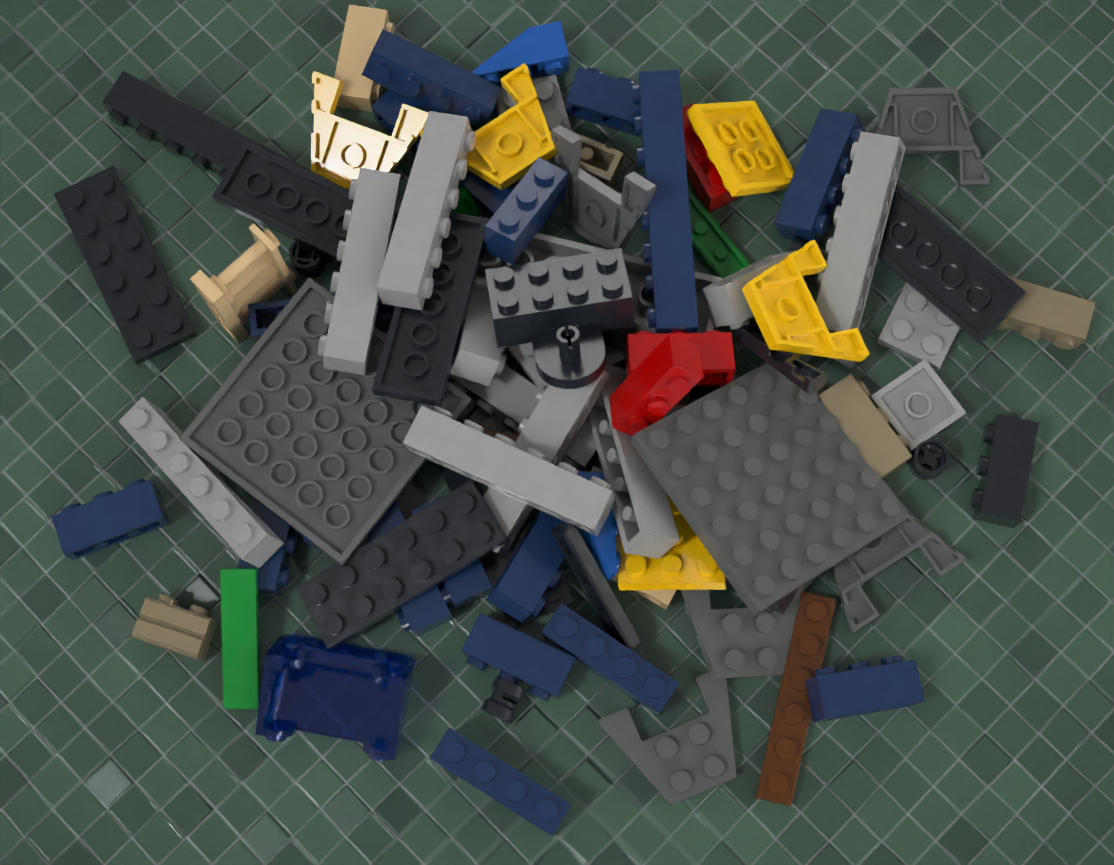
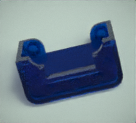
M298 634L281 635L265 654L255 734L265 736L270 741L282 742L287 737L294 735L296 730L362 742L364 743L363 750L369 754L371 759L376 761L395 760L399 750L414 676L415 659L402 653L342 643L334 649H327L321 638Z

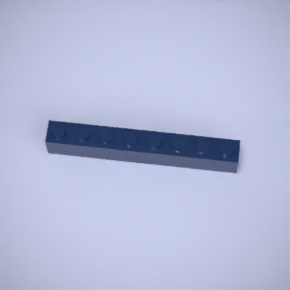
M679 69L640 71L638 74V84H632L633 105L639 104L640 115H634L635 136L641 135L642 146L636 147L637 167H643L644 178L656 185V191L641 217V230H648L649 242H643L644 263L650 262L651 274L645 275L646 295H652L653 307H647L648 328H655V334L673 331L697 333L698 315Z

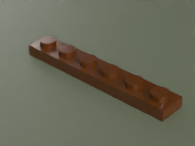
M802 591L755 795L757 799L788 807L792 805L811 717L805 680L816 676L815 670L822 667L836 599Z

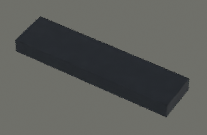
M559 522L550 529V533L609 636L627 648L633 649L641 643V640L575 525Z

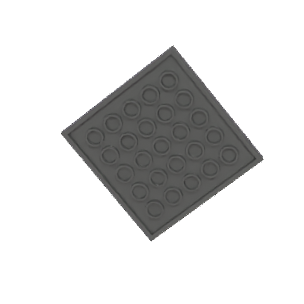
M308 278L179 439L344 566L353 552L357 550L426 462V458L409 451L403 444V441L420 407L424 406L432 410L434 406L373 394L372 387L387 337L375 326L365 375L324 369L323 356L318 355L320 336L327 335L329 324L324 323L327 303L333 304L335 296L311 278ZM448 382L441 408L452 413L451 419L458 421L472 403V399Z
M767 362L640 430L629 440L753 616L910 517L883 478H879L878 474L871 469L861 456L858 447L849 440L838 425L836 417L826 409L818 398L819 392L817 391L809 395Z

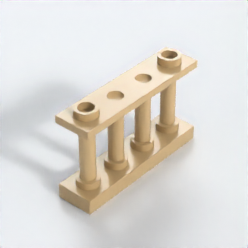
M254 223L249 229L256 243L217 277L212 275L208 278L200 269L190 278L216 320L238 344L249 336L243 326L247 322L245 319L249 316L248 304L265 302L283 285L293 296L298 292L294 283L297 277L285 264L277 248L281 243L269 229L266 228L262 232Z

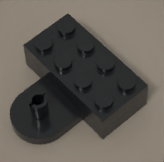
M621 248L485 269L497 348L532 342L537 372L551 386L561 389H577L596 381L606 366V352L602 331L635 326L633 297Z

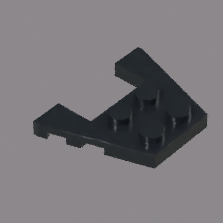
M756 320L740 327L736 339L803 391L812 395L824 387L828 375L805 363L816 356L769 350ZM832 358L851 369L865 361L856 362Z

